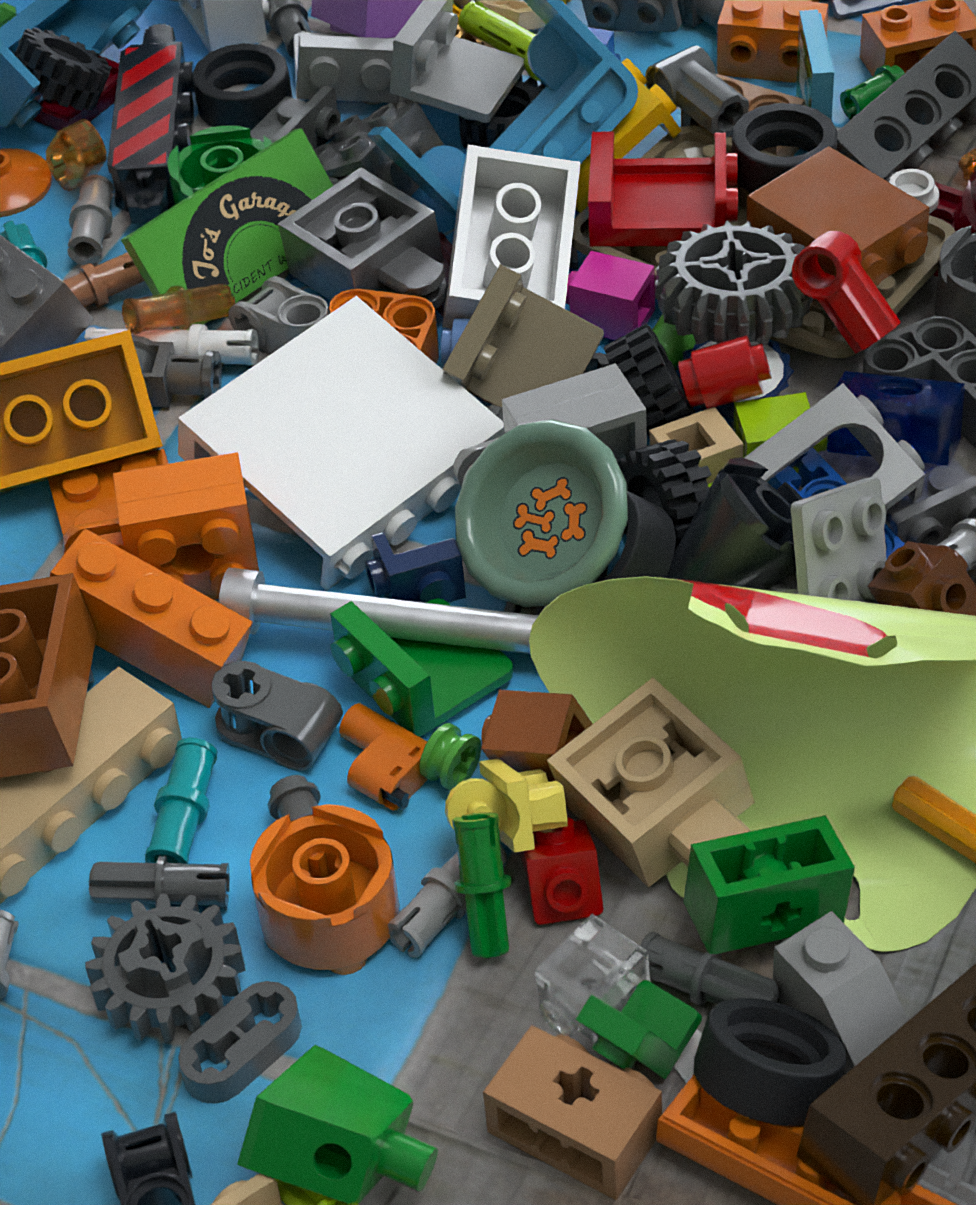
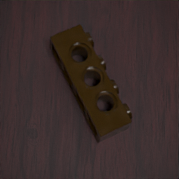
M976 964L809 1106L797 1157L860 1205H881L895 1191L902 1196L909 1193L924 1175L930 1159L941 1149L948 1153L957 1149L974 1125L976 1119Z

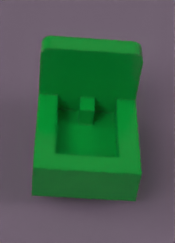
M642 980L621 1012L591 994L575 1020L598 1036L591 1049L622 1069H632L637 1061L666 1080L700 1025L702 1015L691 1006L648 980Z

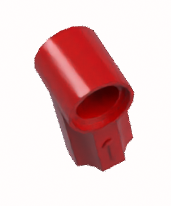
M829 231L816 238L795 257L792 265V278L796 287L804 295L819 301L856 354L879 341L895 329L901 321L862 267L861 251L857 242L850 235L841 231ZM817 254H823L833 261L836 267V275H830L820 267Z

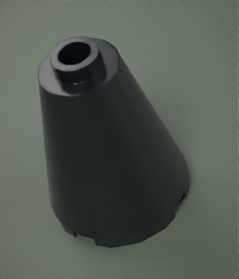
M742 457L730 459L719 470L677 546L666 578L760 590L770 589L773 585L778 584L796 572L791 505L803 498L786 482L778 489H775L761 477L769 469L761 464Z

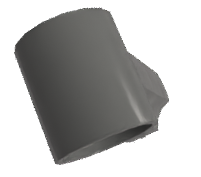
M697 45L649 66L646 70L645 78L648 81L646 83L648 89L657 84L670 97L676 107L681 108L711 133H726V138L731 136L734 125L744 114L749 112V100L716 75V70L710 56L703 48Z

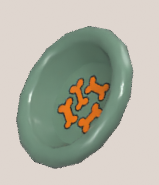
M555 419L516 426L489 443L466 473L455 506L456 544L468 573L494 598L525 608L549 605L563 593L594 583L616 556L628 521L627 482L613 451L587 428Z

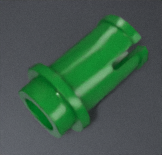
M883 65L876 69L875 76L851 89L841 92L840 103L846 116L851 120L904 75L905 72L897 65L891 67Z

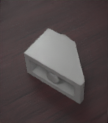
M832 911L774 947L773 980L778 984V990L780 991L778 1003L791 1006L816 1018L835 1033L846 1051V1066L843 1075L848 1073L909 1021L881 961Z

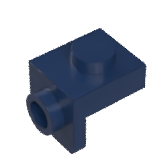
M384 532L371 535L374 559L365 561V569L375 597L385 595L389 599L424 603L436 598L444 599L448 603L466 598L463 558L454 538L394 555Z

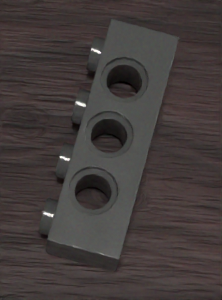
M956 31L952 32L838 130L837 151L887 182H890L892 175L903 168L917 169L932 154L933 150L929 145L933 141L941 148L962 127L963 123L959 120L960 117L964 116L968 121H971L976 116V50Z

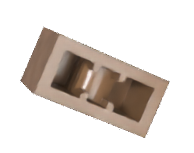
M533 1025L529 1027L483 1091L488 1133L616 1201L656 1142L658 1119L662 1115V1091L655 1088L651 1081L643 1074L631 1068L618 1069L590 1055L586 1048L573 1038L565 1035L553 1036Z

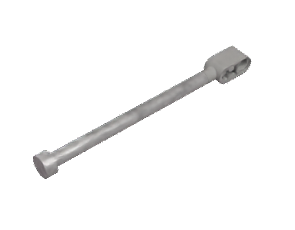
M230 567L223 576L218 603L253 621L250 634H256L260 623L333 631L330 613L352 601L390 638L530 654L529 637L532 624L538 617V615L265 584L262 571Z

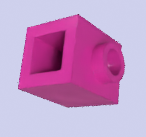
M590 251L579 270L572 271L568 276L565 304L570 306L571 313L603 329L604 338L616 340L646 324L655 311V266Z

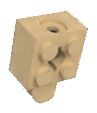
M654 678L647 681L547 759L555 781L563 785L566 806L580 820H585L587 827L648 887L652 886L681 861L688 867L691 844L750 832V829L737 818V816L755 803L741 756Z

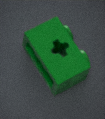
M827 816L814 817L691 844L683 903L708 953L713 955L789 938L831 911L844 923L855 866Z

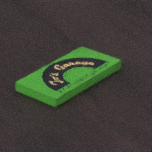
M302 128L296 129L121 239V242L172 329L189 330L192 324L207 323L261 287L268 278L278 276L288 269L278 223L327 191L333 184Z

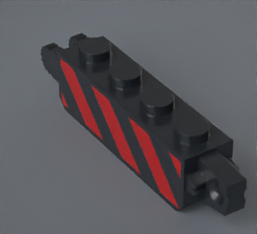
M166 23L149 26L148 29H145L143 44L130 45L120 52L107 166L109 173L112 174L116 207L129 212L131 224L150 222L167 211V209L175 206L167 165L168 158L176 146H178V151L180 152L191 144L189 123H194L192 93L195 90L192 73L195 65L193 61L185 62L182 42H175L173 27L166 25Z

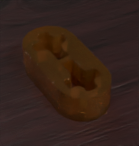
M81 119L58 131L45 153L46 161L53 177L67 191L79 187L85 177L96 175L107 159L106 148L100 134L86 119Z

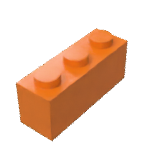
M84 529L51 570L50 577L74 574L97 630L95 644L210 708L215 701L212 692L213 677L223 666L231 662L242 661L253 621L91 531Z

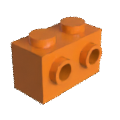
M725 0L717 25V74L729 77L796 83L799 11L818 10L822 16L827 38L829 4L811 2L810 0Z
M925 0L903 6L893 5L880 11L862 14L860 59L872 76H875L876 69L883 65L890 67L897 65L906 73L954 31L976 50V16L964 0Z

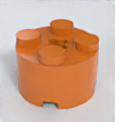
M332 804L311 807L312 815L293 821L290 820V815L288 814L273 822L261 834L254 845L250 857L251 881L264 941L271 950L295 965L316 970H331L340 975L353 974L366 964L368 957L376 953L390 938L388 923L399 913V898L390 847L376 821L363 812L350 807Z

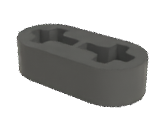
M271 981L252 984L241 991L188 1037L181 1046L178 1059L185 1088L192 1097L201 1102L212 1104L232 1099L294 1045L300 1036L302 1025L296 996L290 988L279 982ZM279 1012L280 1021L275 1024L265 1019L257 1024L255 1023L254 1017L260 1013L270 1018ZM209 1059L211 1062L218 1064L226 1059L227 1068L219 1072L216 1068L209 1067L202 1072L201 1063Z

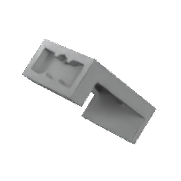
M844 383L744 457L769 469L761 477L767 482L829 434L846 427L881 465L870 478H878L881 482L882 501L886 511L906 495L913 502L920 498L925 479V473L923 472L925 466L916 450L904 440H900L897 443L883 428L884 421L876 406L863 395L856 398Z

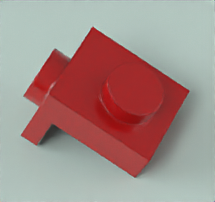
M567 817L568 822L565 827L534 831L535 849L520 852L528 879L533 917L539 925L598 916L604 910L597 852L585 820L573 821V819Z

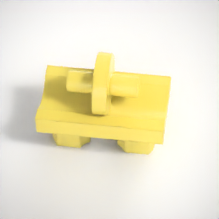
M500 759L479 761L480 774L486 780L470 778L462 781L450 791L446 799L445 815L448 824L453 829L452 820L455 817L482 812L497 813L499 815L500 840L514 853L535 849L534 831L565 827L568 822L564 788L558 781L548 782L546 773L541 769L516 772Z

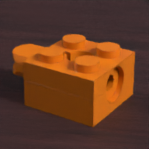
M238 452L113 473L118 518L71 526L65 533L63 540L65 554L81 532L87 529L213 600L219 599L222 579L229 567L259 571Z

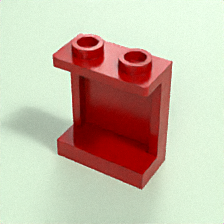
M592 132L588 194L590 247L668 246L670 242L681 241L685 231L700 233L703 224L716 228L724 226L726 220L728 222H738V188H727L737 187V153H726V133H715V153L710 158L615 159L614 132Z

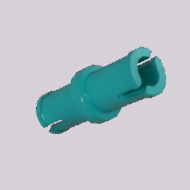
M184 738L177 742L175 758L167 785L158 790L154 802V808L158 813L150 846L145 853L146 863H157L159 856H166L168 863H189L188 856L197 825L205 821L210 806L209 800L205 795L218 752L209 742L199 738Z

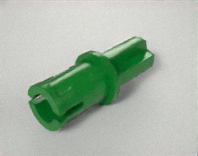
M482 812L455 817L452 822L458 850L460 880L454 883V887L457 893L465 894L471 953L477 958L505 955L509 950V939L503 889L510 887L512 883L511 877L504 874L499 840V815L492 812Z

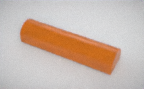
M695 1075L690 1078L658 1119L656 1131L658 1143L776 1205H860L797 1157L804 1126H778L747 1118L723 1106L705 1092ZM916 1185L904 1196L895 1191L881 1205L957 1204Z

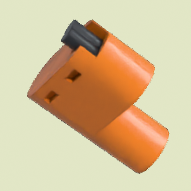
M361 703L354 704L349 708L341 720L339 734L345 740L363 749V751L349 768L347 775L348 785L392 811L399 808L405 809L409 804V799L428 780L420 774L419 768L421 755L428 741Z

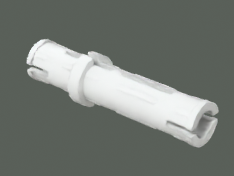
M192 324L189 330L97 329L95 327H88L84 335L86 340H91L130 330L131 335L143 336L153 342H173L175 354L205 355V352L210 350L219 352L221 364L255 366L258 360V354L251 352V349L259 350L258 335L255 329L208 330L204 324Z

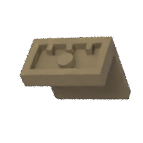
M500 264L442 370L469 393L491 405L502 407V399L584 374L604 338V331L600 327L523 287L520 274Z

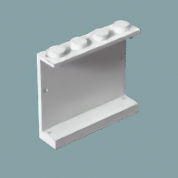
M355 296L178 418V455L185 461L238 452L244 486L323 557L320 585L328 591L345 577L353 579L365 570V561L371 560L373 557L371 535L384 532L389 544L398 545L407 539L417 523L432 511L439 513L447 509L455 501L462 488L453 472V465L457 455L462 449L502 436L504 434V422L451 376L445 374L437 364L359 297Z

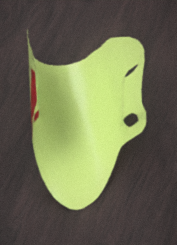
M643 576L605 580L583 585L563 593L547 605L532 624L529 637L530 654L549 693L573 694L593 724L647 681L654 678L740 755L755 803L737 816V818L750 831L826 815L855 866L853 876L859 883L860 889L859 918L856 920H847L845 918L844 924L870 950L879 952L901 951L926 943L959 915L976 889V863L900 815L892 807L893 795L898 786L909 776H916L976 814V616ZM681 861L666 873L671 888L684 898L688 867Z

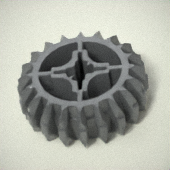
M726 220L722 227L714 228L708 224H703L700 233L692 231L683 232L681 241L668 243L667 253L660 256L659 265L656 269L655 298L658 300V309L663 313L664 323L675 325L677 335L686 336L693 334L696 344H702L708 340L718 344L747 335L750 343L757 342L767 346L771 336L780 339L787 338L790 328L802 326L803 318L807 313H810V304L814 300L804 295L796 287L792 278L794 259L805 246L797 243L793 244L791 234L775 235L772 226L768 225L761 229L754 228L750 221L743 226H732Z

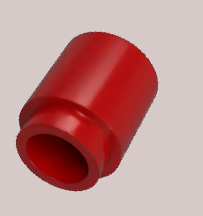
M747 335L691 351L692 358L678 362L683 387L691 408L704 404L707 409L711 407L716 408L764 393L762 381L772 379L763 344L751 346Z

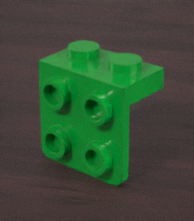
M436 598L426 602L433 604L450 605L447 601L440 598ZM352 601L330 613L334 642L331 643L330 649L338 667L345 675L351 677L377 703L384 713L390 715L400 726L419 737L499 688L513 677L512 661L500 650L390 638Z

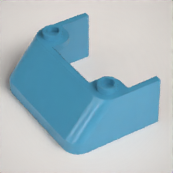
M36 0L0 28V126L8 128L16 123L22 129L43 109L40 104L44 100L42 98L43 94L39 92L34 93L40 82L14 55L25 29L29 28L32 30L33 27L39 28L43 32L47 29L53 31L56 36L65 35L70 37L69 40L74 43L80 42L86 45L85 49L94 50L101 54L112 44L118 49L123 48L138 34L141 28L136 22L153 0Z
M523 0L545 23L544 27L531 40L527 58L531 70L546 87L489 148L577 161L581 164L591 153L592 132H611L634 107L638 96L636 80L632 73L562 0ZM387 126L374 127L367 136L428 196L456 217L460 182L466 155L455 147L442 145L429 149L419 159Z

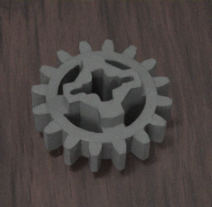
M167 893L160 894L156 908L146 910L144 905L138 900L131 903L132 918L124 921L119 917L110 916L107 919L111 938L93 937L91 941L95 959L87 961L85 966L91 984L90 990L97 1010H106L110 1025L115 1030L130 1021L135 1039L143 1040L151 1028L155 1027L160 1028L164 1041L169 1042L174 1038L176 1026L186 1024L188 1029L194 1033L201 1027L200 1016L206 1012L214 1016L224 1007L222 995L231 997L237 996L241 992L238 974L245 971L242 948L234 923L224 924L221 910L216 905L200 913L196 896L188 895L180 907H172Z

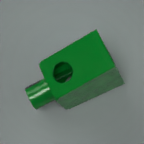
M314 1045L256 1096L237 1165L347 1204H359L383 1177L420 1192L433 1171L438 1148L405 1134L413 1108V1100L409 1094L332 1052Z

